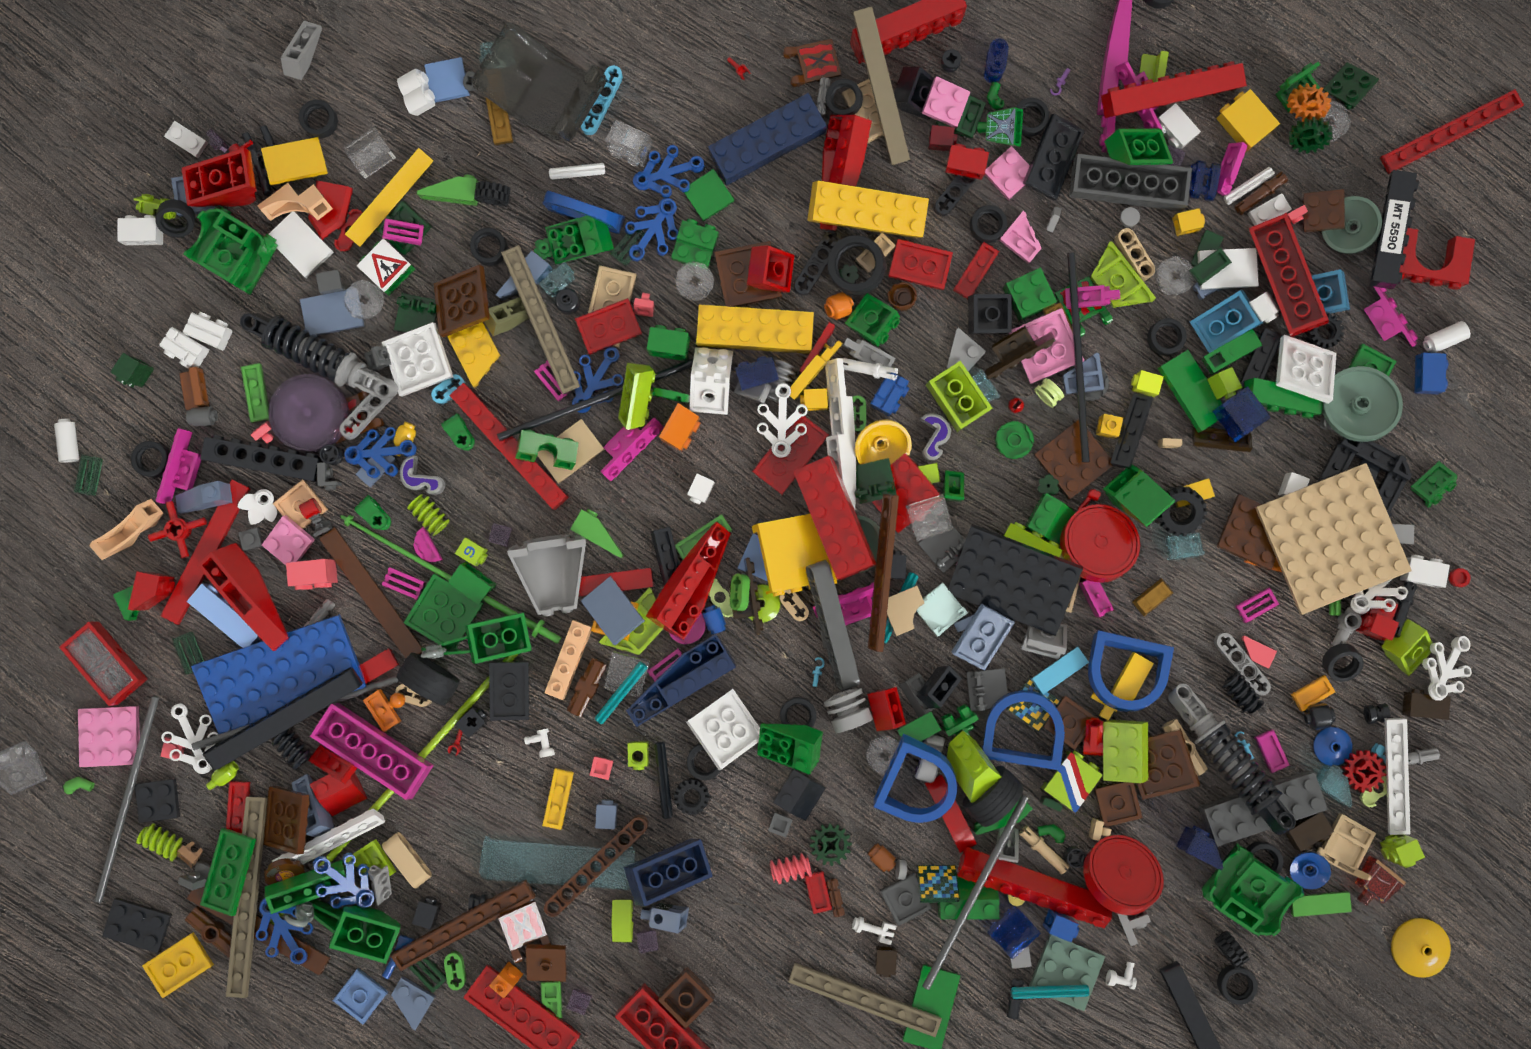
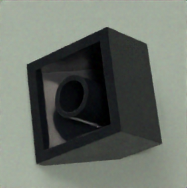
M903 67L894 91L897 107L901 111L930 120L931 117L922 114V110L934 78L921 67Z
M792 768L774 797L773 803L790 814L806 821L826 787L801 771Z

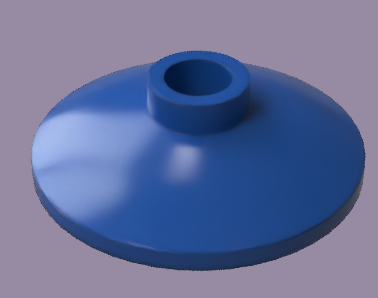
M1325 728L1314 739V753L1326 765H1341L1345 762L1344 759H1349V754L1352 753L1351 738L1340 728ZM1334 744L1338 745V749L1336 751L1333 750Z
M1305 852L1293 859L1290 865V874L1293 881L1303 888L1317 889L1328 882L1331 876V868L1328 861L1322 855L1314 852ZM1313 866V869L1307 870L1306 867Z

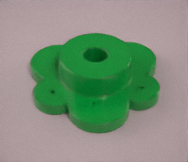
M548 238L539 239L535 242L536 248L534 252L539 257L545 260L547 257L553 256Z

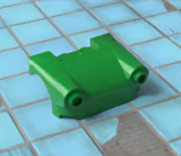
M222 206L219 209L215 207L206 211L202 210L197 216L201 222L200 235L193 246L186 250L183 255L251 295L278 247L275 243L277 240L269 234L265 236L259 234L253 228L231 216V212Z
M1237 843L1202 887V895L1205 899L1212 902L1217 910L1257 936L1277 935L1281 931V922L1287 909L1294 901L1304 896L1302 886L1287 876L1283 878L1256 860L1251 852Z

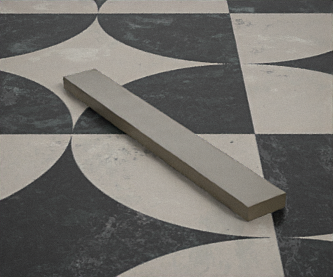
M871 6L854 11L852 13L890 163L895 165L908 161L910 157L873 8Z
M517 245L501 252L562 394L579 388L580 384L520 246Z
M794 963L788 980L791 984L935 1038L942 1017L798 963Z

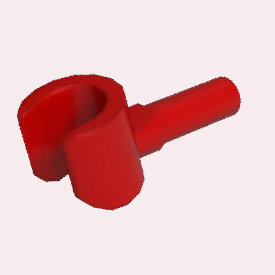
M730 57L727 59L736 69V73L742 80H745L743 73L748 72L751 74L744 64L739 65Z
M249 140L242 146L236 143L230 146L228 150L233 152L242 148L246 149L253 142Z
M1095 489L1089 490L1086 499L1077 509L1080 510L1086 507L1091 499L1098 501L1101 492Z
M460 729L454 743L448 748V753H450L452 747H455L457 749L456 756L462 749L460 740L463 732Z

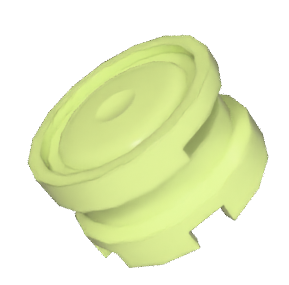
M1047 378L1042 381L1041 386L1038 385L1034 389L1038 397L1051 408L1057 404L1058 400L1064 398L1061 389Z

